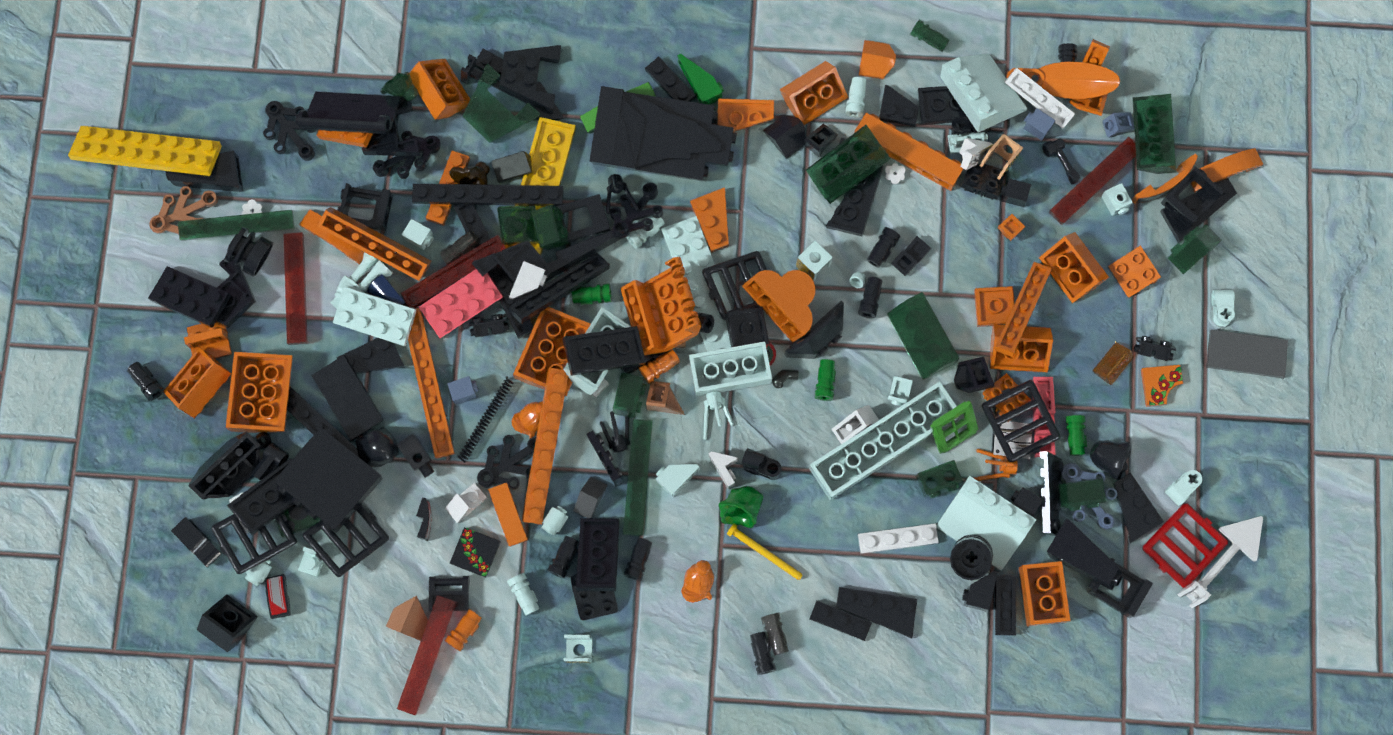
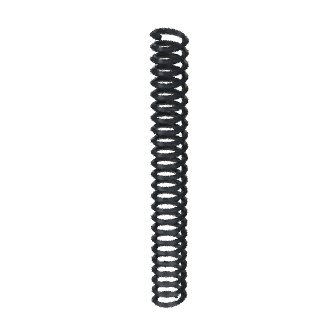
M508 376L505 377L506 380H503L504 383H501L502 386L497 390L498 393H495L496 396L492 399L490 406H487L488 409L484 412L485 416H482V419H480L476 426L477 429H474V432L470 435L471 439H468V442L464 445L465 449H462L463 452H459L458 458L464 463L466 461L463 459L468 460L466 456L470 457L467 452L472 453L469 449L474 450L470 445L476 447L472 442L478 443L475 439L480 440L476 435L482 437L480 433L484 434L481 429L486 430L483 426L488 427L484 422L490 424L486 419L492 420L489 416L494 417L490 412L496 414L492 409L498 411L493 405L500 407L497 403L502 404V402L498 399L504 401L500 396L506 398L501 392L508 394L503 389L510 391L506 386L512 388L508 383L514 385L508 379Z

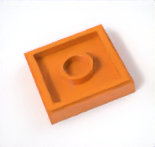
M1013 286L975 288L977 327L993 326V324L1005 325L1014 306Z

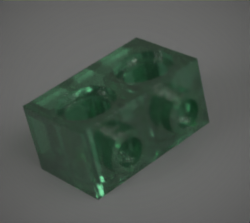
M955 460L919 472L916 475L924 498L930 496V499L940 496L941 491L948 489V492L959 489V485L963 482ZM951 473L954 476V481H946L944 474ZM926 480H933L936 483V487L933 489L927 487Z

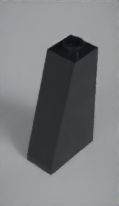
M235 151L219 153L211 176L166 171L167 180L171 181L174 186L234 192L244 191L239 156Z
M1066 518L1046 551L1048 556L1057 562L1062 561L1063 565L1110 590L1114 586H1118L1122 580L1120 568Z

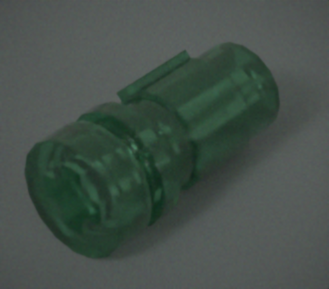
M919 19L910 35L915 38L918 37L919 41L923 40L928 45L943 52L950 39L935 29L930 28L929 24L925 25V22Z

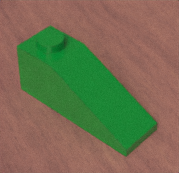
M682 54L677 55L678 63L699 103L711 105L717 102L718 99H722L724 89L720 82H716L711 74Z

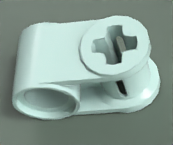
M1212 290L1213 321L1219 327H1226L1235 317L1234 290Z
M1196 470L1185 472L1164 493L1175 504L1180 506L1202 483V475ZM1190 476H1193V478H1194V479L1192 480L1193 483H1189V480H1190L1189 477H1190Z

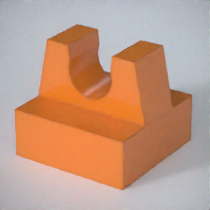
M1013 214L998 226L1001 234L1010 241L1025 228Z

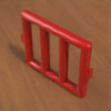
M1183 503L1143 545L1142 549L1159 565L1158 568L1163 573L1167 572L1181 587L1185 588L1228 545V540L1211 525L1212 522L1207 517L1204 519L1188 503ZM1185 513L1191 516L1218 542L1212 550H1209L1179 521ZM1172 527L1176 528L1205 556L1199 564H1196L1166 535ZM1159 540L1192 570L1185 578L1153 549Z

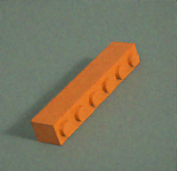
M865 113L855 129L854 138L869 146L876 147L881 153L949 191L953 189L963 171L959 161L951 160L943 152L929 148L927 143L913 139L907 132L902 133L893 124L884 123L875 114Z
M332 207L325 210L317 226L418 281L425 276L432 262Z

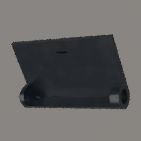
M315 91L308 111L301 110L296 115V124L300 129L389 134L401 101V96Z

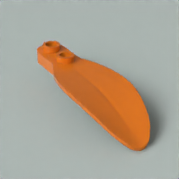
M1084 62L1052 63L1039 69L1018 68L1030 79L1032 76L1037 75L1039 79L1035 83L1052 96L1060 98L1088 99L1111 93L1120 84L1119 76L1112 70ZM1015 68L1011 69L1007 73V78L1010 76V74L1014 71Z

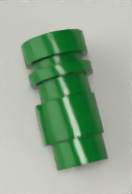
M610 283L603 284V286L598 284L597 287L589 286L576 289L572 292L573 304L589 305L593 304V302H612Z
M820 360L818 384L815 387L814 397L817 400L832 401L834 398L833 391L835 386L833 383L835 382L836 371L834 369L835 361Z
M1084 415L1066 416L1070 456L1085 455L1087 435L1084 434V429H1086Z

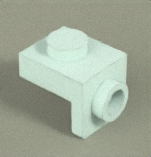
M894 376L890 395H888V399L892 400V404L902 406L903 403L909 401L913 380Z

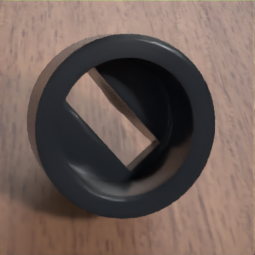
M267 432L258 433L255 437V440L261 445V449L267 448L272 442Z

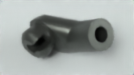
M781 370L773 377V386L779 389L783 387V383L787 379L798 380L799 370Z

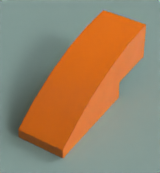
M504 483L488 489L509 547L527 541L528 539L509 485Z

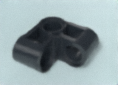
M746 449L742 459L745 471L770 480H777L781 477L782 468L777 460L766 457L765 454L752 449ZM771 466L778 467V472L770 474L768 469Z

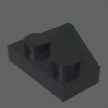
M885 85L879 115L880 120L915 127L919 107L889 85Z

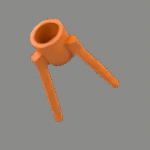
M976 449L978 453L1000 459V461L986 459L985 462L999 465V471H1003V473L974 477L977 481L1001 477L1010 478V474H1016L1017 460L1009 462L1006 456L993 455L992 452Z

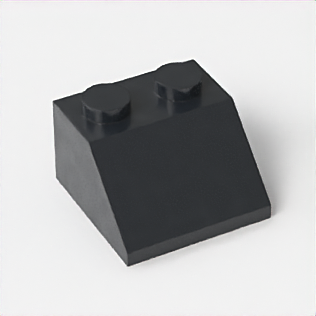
M226 594L202 614L197 631L228 653L242 640L258 616Z

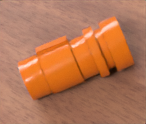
M671 350L659 356L653 362L649 361L647 365H642L639 367V371L645 381L650 384L654 381V378L658 379L660 378L659 375L674 368L675 365L680 363L677 354Z
M469 609L457 624L455 630H452L450 632L451 635H448L444 641L461 652L464 648L463 644H467V639L470 635L473 636L482 618Z

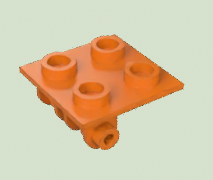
M1141 245L1108 266L1128 298L1150 284H1154L1161 278Z
M1006 373L994 383L993 388L986 389L982 394L984 399L988 401L1002 394L1001 391L1007 388L1012 389L1018 385ZM1021 392L995 405L997 408L995 412L1000 411L998 414L1001 416L1032 400L1024 392Z

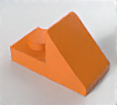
M1093 39L1082 62L1101 66L1110 46Z

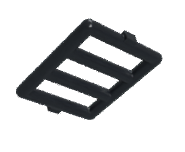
M754 251L702 270L710 290L708 293L711 300H714L723 320H726L725 313L760 307L754 299L753 303L744 306L728 268L738 265L745 282L751 278L745 262L755 259L759 271L767 270L759 251ZM721 271L737 307L736 309L726 311L711 274Z
M1028 380L1012 389L1007 388L1001 391L1002 394L981 405L1009 462H1014L1030 453L1035 454L1040 451V448L1060 439V434L1033 380ZM1029 389L1034 400L995 418L991 407ZM1038 407L1042 415L1041 418L1004 436L999 425ZM1045 424L1047 425L1051 435L1015 453L1012 452L1008 444L1009 442Z
M362 504L356 511L379 538L370 544L348 519L344 526L364 548L356 556L333 530L329 532L321 525V520L302 534L304 540L316 552L315 556L317 559L323 561L336 577L344 575L389 540L387 533L375 521L376 517L372 512L368 513ZM321 529L348 560L340 568L313 538V535Z
M234 514L212 525L211 530L221 545V552L224 556H227L237 574H242L297 543V539L287 524L288 520L285 514H281L275 519L287 540L276 545L266 526L263 527L259 532L270 550L261 555L257 553L240 521ZM231 524L252 560L242 565L221 529Z

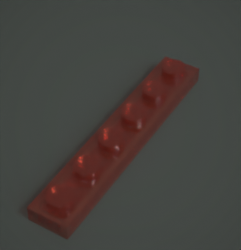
M1128 137L1063 197L1049 213L1063 225L1142 151V148Z
M302 232L284 234L287 344H308L304 234Z
M497 235L403 291L401 295L407 306L415 309L474 271L475 267L471 264L473 261L502 251L506 247L500 236Z
M437 595L397 706L398 710L417 715L455 609L456 601Z

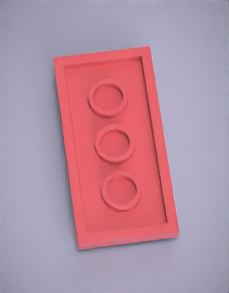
M475 269L419 306V309L438 337L442 338L504 296L488 273L482 277Z

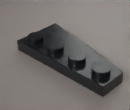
M839 587L837 608L912 639L917 599Z

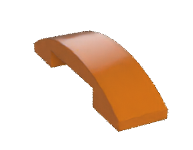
M1252 148L1224 157L1200 169L1207 174V177L1212 182H1218L1243 171L1248 172L1263 166V162L1256 148ZM1191 183L1194 193L1203 189L1198 183Z
M309 210L299 225L313 235H317L360 265L363 260L364 251L317 227L322 216Z

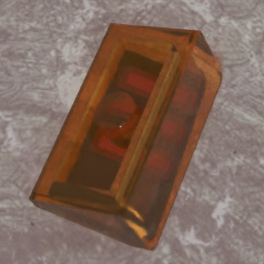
M1115 342L1093 369V372L1106 383L1112 385L1134 358L1132 351Z

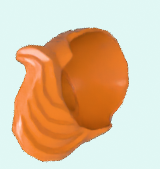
M543 401L529 403L520 412L514 414L512 418L514 430L529 435V439L535 437V432L538 431Z
M698 561L687 569L684 585L681 590L686 601L693 603L706 598L712 599L710 590L714 582V574L708 561Z

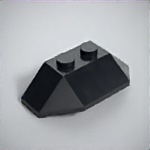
M840 301L813 325L804 336L800 337L786 349L785 356L787 358L806 359L823 356L828 351L827 347L831 343L836 344L842 338L844 303Z
M247 431L228 440L200 466L188 486L201 499L230 497L252 476L251 473L259 464L261 445Z

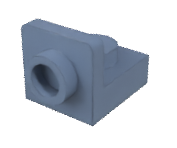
M1131 112L1113 113L1102 121L1107 137H1112L1116 133H1127L1136 130Z

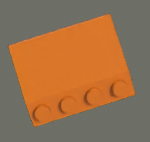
M551 307L541 311L514 370V378L545 390L548 368L564 370L568 362L562 340L563 337L585 334L590 323ZM569 377L565 392L566 397L573 383Z
M234 352L226 428L229 431H247L248 433L285 432L292 355Z

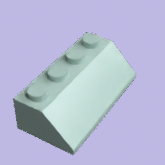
M601 307L586 333L631 326ZM568 362L564 367V371L573 384L589 395L598 389L608 370L571 376Z
M765 342L689 355L696 397L715 391L726 392L772 383Z

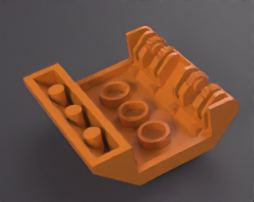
M674 257L665 262V265L671 268L644 283L633 280L620 288L631 327H638L644 355L667 352L697 336L700 331L701 323L698 313L693 311L695 303L687 278L683 277L685 270L681 257Z

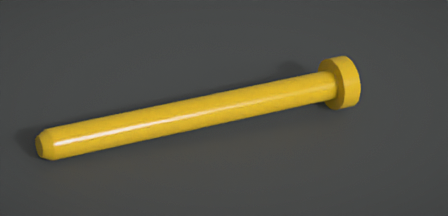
M735 523L727 532L728 536H735L795 579H801L803 576L801 572L738 530V525Z

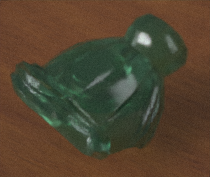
M408 71L405 74L397 73L380 90L381 94L389 93L393 96H404L407 101H412L418 94V90L412 87V79Z

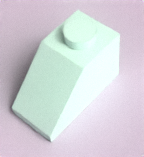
M697 464L668 465L666 468L663 466L656 473V476H658L656 482L674 497L700 470V467Z

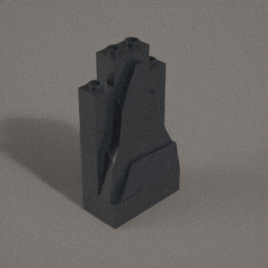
M601 86L589 161L593 165L703 182L704 177L707 178L709 171L706 163L728 166L729 162H733L734 151H731V146L736 143L737 133H734L733 127L712 124V122H716L718 111H715L714 105L625 92L624 89Z

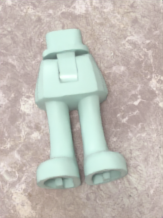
M364 252L362 262L350 277L344 275L334 294L336 297L330 303L337 309L343 287H349L365 293L372 282L381 274L384 277H390L393 272L379 259ZM374 266L373 269L368 273V275L359 284H357L358 280L364 275V273L370 267Z

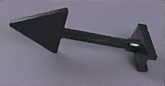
M469 54L468 65L466 68L462 67L461 82L468 84L471 78L481 80L524 102L526 105L519 116V121L539 120L540 117L551 120L563 119V115L555 103L553 112H549L541 105H534L524 97L520 98L499 88L500 81L477 68L476 57ZM537 82L536 91L547 93L541 82Z

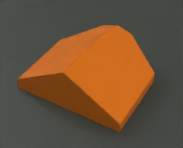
M864 40L858 75L884 79L895 65L896 54L891 46L886 43Z
M1108 94L1088 99H1070L1069 103L1079 110L1102 116Z

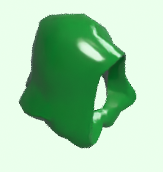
M750 486L732 488L728 498L718 504L721 522L731 525L735 523L736 525L753 528L757 523V515L763 502V495Z

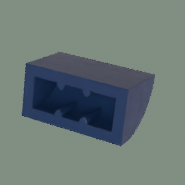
M382 274L372 282L367 290L368 294L408 306Z

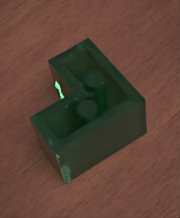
M1207 224L1201 228L1197 226L1183 238L1185 242L1182 245L1178 243L1170 250L1172 254L1168 259L1182 274H1185L1222 240Z

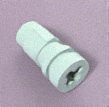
M852 78L849 100L846 102L845 115L849 117H863L865 107L863 101L866 93L865 78Z
M648 217L653 221V229L650 231L639 229L630 232L629 236L626 237L629 243L637 249L642 243L647 241L648 237L651 238L659 232V228L665 224L661 217Z
M525 573L509 579L507 583L509 587H512V593H515L521 609H523L525 616L540 608L534 591L529 588L530 583L526 581Z

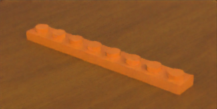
M416 308L408 343L434 455L438 459L453 455L455 452L421 310Z
M548 368L522 515L523 522L541 525L543 522L568 375L564 370Z

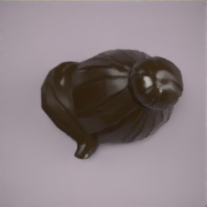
M480 161L475 166L465 168L453 167L449 171V175L459 184L487 185L486 175L490 172V167Z

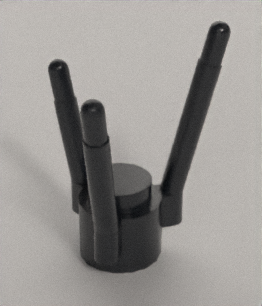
M619 174L609 176L606 214L610 213L611 193L618 194L622 190L625 191L635 210L638 211L639 207L631 195L627 183L623 182L622 176Z
M628 406L626 407L625 438L623 435H619L613 411L610 412L615 435L612 437V440L604 423L600 422L602 431L608 441L609 449H613V453L628 450L627 445H630V408Z

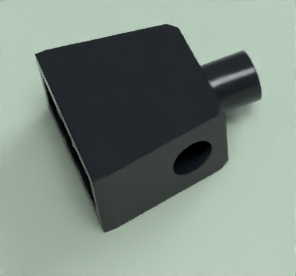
M411 434L396 444L414 471L419 469L424 478L435 472L429 464L432 461L431 457L415 434ZM417 454H420L422 457L420 462H417L415 459Z

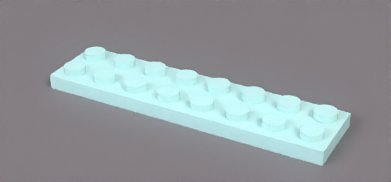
M697 216L661 228L671 258L681 257L685 270L683 277H686L695 303L693 311L710 314L714 317L712 331L710 333L699 332L706 352L731 348L726 320L721 318L714 300L710 299L708 294L710 290L702 274L704 268L715 264ZM718 272L711 274L726 311L732 310Z

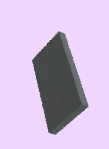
M1211 329L1209 331L1206 368L1283 379L1286 372L1288 340Z

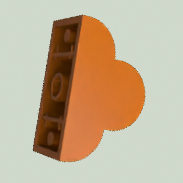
M763 270L742 285L756 303L763 307L765 313L792 343L810 330L813 317L808 305L814 299L815 284L807 273L800 270H792L780 276L774 271Z

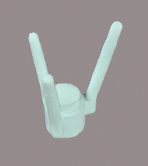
M719 391L706 394L707 400L704 401V440L707 439L709 407L710 410H715L719 427L722 426L719 409L722 407L730 425H734L726 406L725 398H722Z

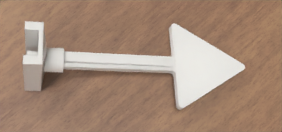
M1260 516L1219 528V531L1232 542V545L1201 581L1191 583L1177 595L1179 597L1186 595L1192 601L1189 606L1194 608L1211 596L1206 591L1207 586L1238 550H1241L1253 562L1257 561L1263 517Z

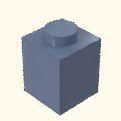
M1037 108L1034 113L1029 112L1024 119L1026 124L1023 129L1042 141L1056 120Z
M470 376L447 383L455 405L478 398L476 394L479 391L475 380L472 381Z

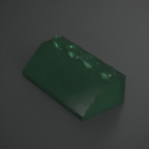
M1171 94L1133 97L1137 170L1154 174L1175 173L1176 159Z
M865 125L808 167L806 171L820 193L831 204L891 158L869 127Z
M923 292L905 300L887 313L922 380L958 362L959 356Z

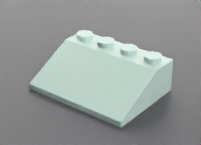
M989 53L958 57L942 64L941 79L978 133L1027 111V107L1015 90L1004 83L1006 77Z
M969 476L937 523L936 528L955 541L970 534L982 536L989 542L993 550L991 565L1002 571L1036 519Z

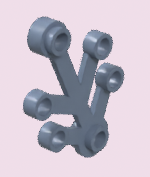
M1072 463L1065 465L1063 472H1061L1062 478L1066 481L1064 495L1061 498L1062 504L1070 506L1074 502V497L1072 496L1073 485L1079 490L1073 519L1076 522H1081L1085 519L1084 507L1086 500L1098 516V526L1103 530L1113 527V516L1104 512L1093 495L1113 500L1117 497V491L1114 488L1101 489L1085 486L1081 480H1091L1095 484H1102L1106 478L1105 474L1102 472H1084L1076 464ZM1073 470L1075 475L1070 476L1068 471ZM1096 475H1100L1102 481H1097ZM1108 491H1112L1114 493V496L1109 497L1107 494ZM1066 496L1070 497V503L1065 502L1064 498ZM1076 513H1081L1082 519H1078ZM1104 518H1108L1110 523L1105 524Z

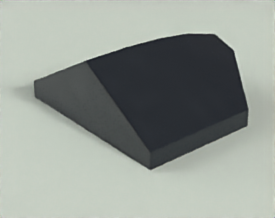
M781 116L763 130L786 159L805 145V126L798 118Z
M984 356L958 363L954 377L957 389L971 393L994 387V382Z

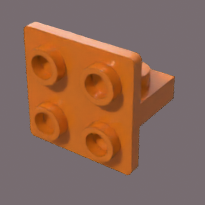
M201 323L187 327L188 336L184 337L185 345L191 349L192 356L199 347L215 359L232 354L225 326L215 323L211 328Z

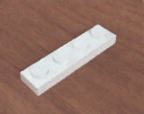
M1015 68L1004 82L1036 108L1056 120L1055 123L1061 128H1064L1075 115V113L1018 68Z
M936 524L858 534L860 554L939 543Z

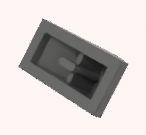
M590 477L579 493L573 512L586 518H592L608 485Z

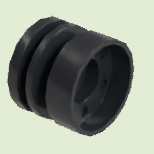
M243 227L230 242L225 261L230 263L235 258L233 262L235 267L243 261L242 271L254 277L266 261L274 242L263 236L257 242H254L256 232L252 231L248 235L249 229Z
M975 534L965 535L958 539L953 546L950 556L951 567L962 579H980L991 568L993 550L989 542L982 536ZM970 551H973L974 555H977L975 556L974 560H971V557L967 556L970 554Z

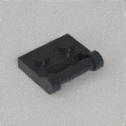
M430 576L428 611H468L469 576H463L462 578H436V576ZM436 586H462V591H436Z

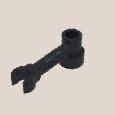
M1061 138L1042 144V150L1048 158L1057 155L1071 184L1081 179L1062 150L1065 148V143Z

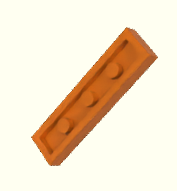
M451 151L439 184H459L450 177L449 171L453 167H467L470 157ZM431 204L426 220L444 226L452 204Z

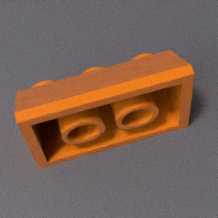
M446 59L419 61L408 74L412 84L435 120L449 118L473 103Z
M824 61L780 89L786 105L795 118L800 119L804 125L849 98L836 67L827 61Z
M1076 232L1064 236L1039 257L1043 265L1052 268L1050 274L1072 303L1094 290L1109 278Z
M993 324L990 345V369L1048 372L1053 344L1051 328L1027 326L1014 356L1011 357L995 351V346L1005 325Z
M199 347L163 392L178 409L195 419L209 400L215 396L218 389L228 380L231 373L220 362Z

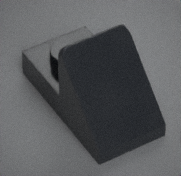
M823 123L804 139V143L810 151L820 157L825 148L836 139L838 134Z

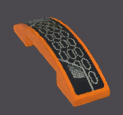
M1196 153L1178 166L1176 171L1179 174L1156 190L1150 184L1133 197L1132 202H1149L1172 191L1193 168L1198 157Z

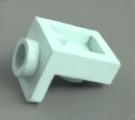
M304 547L302 550L304 555L298 571L318 577L323 561L317 559L315 556L316 552L311 547Z

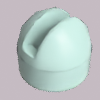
M855 272L850 277L849 282L855 288H862L866 282V276L864 273Z

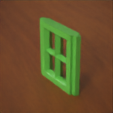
M964 401L933 421V424L930 425L940 454L948 452L979 430L970 401ZM963 414L964 418L955 423L954 419ZM951 421L952 426L943 431L942 427ZM966 424L967 428L958 434L957 430ZM954 432L955 436L946 441L945 437Z

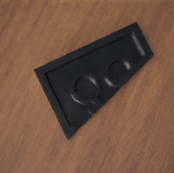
M376 338L343 354L347 357L356 374L377 370L384 371L392 368H405L395 344L381 338Z
M594 431L587 433L586 435L615 487L622 484L621 478L623 475L618 467L615 468L611 461L614 459L609 450L605 451L602 447L604 441L600 434L595 435Z
M1131 472L1113 483L1114 489L1117 491V500L1122 510L1123 521L1129 534L1130 543L1164 522Z

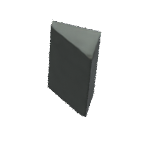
M525 151L492 160V166L498 182L532 173L531 156Z

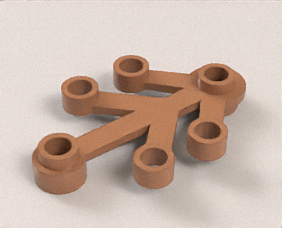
M184 186L180 189V197L174 212L167 216L169 208L176 203V199L172 195L167 194L163 197V205L159 215L152 217L150 220V229L157 234L165 231L173 232L181 238L187 239L190 237L191 231L186 226L178 227L170 223L178 220L194 225L199 230H205L208 227L205 219L194 218L188 215L205 206H215L218 203V196L213 191L208 190L202 194L201 200L184 207L187 199L193 195V191L188 186ZM185 190H189L187 195H184ZM169 198H172V201L170 203H167V200ZM209 198H214L211 203L208 202ZM159 222H162L161 227H157ZM200 222H204L202 227H199ZM183 230H187L185 235H182Z

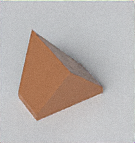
M651 382L646 401L647 410L685 415L670 388V383Z
M417 596L393 609L386 627L423 641L430 623Z

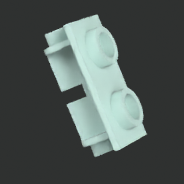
M985 132L947 136L950 153L960 152L965 138L988 141V135Z

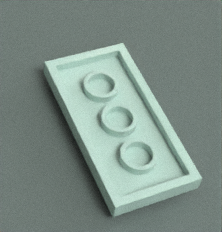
M343 287L333 323L406 346L417 309L349 287Z

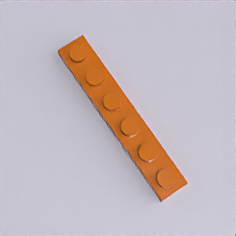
M1033 262L997 341L995 351L1011 357L1014 356L1052 268Z

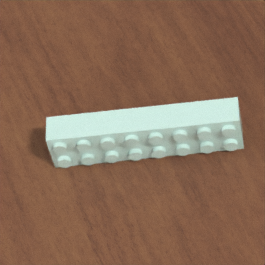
M938 382L811 463L809 470L829 500H832L933 435L930 427L933 424L932 422L957 406L943 385Z

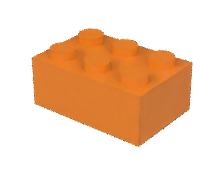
M1062 561L1020 566L1019 574L1027 627L1069 622L1070 614Z

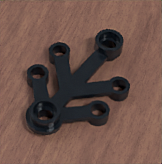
M278 101L269 102L265 108L269 121L267 128L263 131V135L267 140H273L276 137L274 131L277 120L279 121L281 127L278 142L274 144L275 152L277 154L285 153L288 133L299 148V156L304 161L312 160L315 156L313 148L310 145H305L294 129L305 130L309 133H313L316 130L300 129L296 121L286 120L283 116H296L298 111L305 109L301 106L295 109L286 108ZM274 107H277L275 112L271 111ZM272 132V135L267 136V133ZM278 146H283L282 150H277ZM309 149L308 153L303 154V150Z
M404 131L401 135L403 141L413 138L418 139L420 153L423 152L421 158L416 159L417 156H395L386 161L377 160L373 164V171L378 177H384L389 173V167L405 161L404 165L397 169V174L401 179H406L409 176L413 163L418 171H423L427 167L426 163L430 155L438 152L441 142L437 136L421 138L413 136L410 131Z
M647 183L643 186V196L637 203L638 211L635 208L632 209L631 201L627 194L620 196V204L624 207L627 215L624 221L621 219L622 214L619 207L610 209V216L615 222L612 228L614 237L625 238L629 236L630 232L639 229L650 231L654 227L653 221L646 217L660 218L663 216V209L659 205L642 211L649 200L655 199L658 195V188L655 183ZM646 218L642 222L633 223L635 220Z
M506 435L503 438L504 446L500 465L494 469V459L499 455V450L496 446H489L487 448L488 456L485 469H482L477 475L478 483L484 488L507 483L513 490L519 488L520 481L516 477L508 479L498 475L502 472L525 475L529 479L527 471L531 469V466L521 467L514 464L534 453L532 445L536 442V437L530 438L527 442V447L509 458L511 447L515 444V439L512 435ZM507 438H512L511 444H506ZM491 449H496V453L494 455H490L489 452ZM490 475V480L484 481V477ZM512 480L517 481V485L514 487L510 485Z

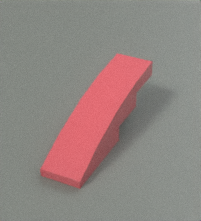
M1033 377V381L1055 424L1054 415L1056 412L1053 377ZM1038 407L1033 408V421L1042 417ZM1046 424L1034 430V443L1051 435ZM1055 441L1040 448V451H1048L1056 455ZM1040 451L1035 453V457H1040Z

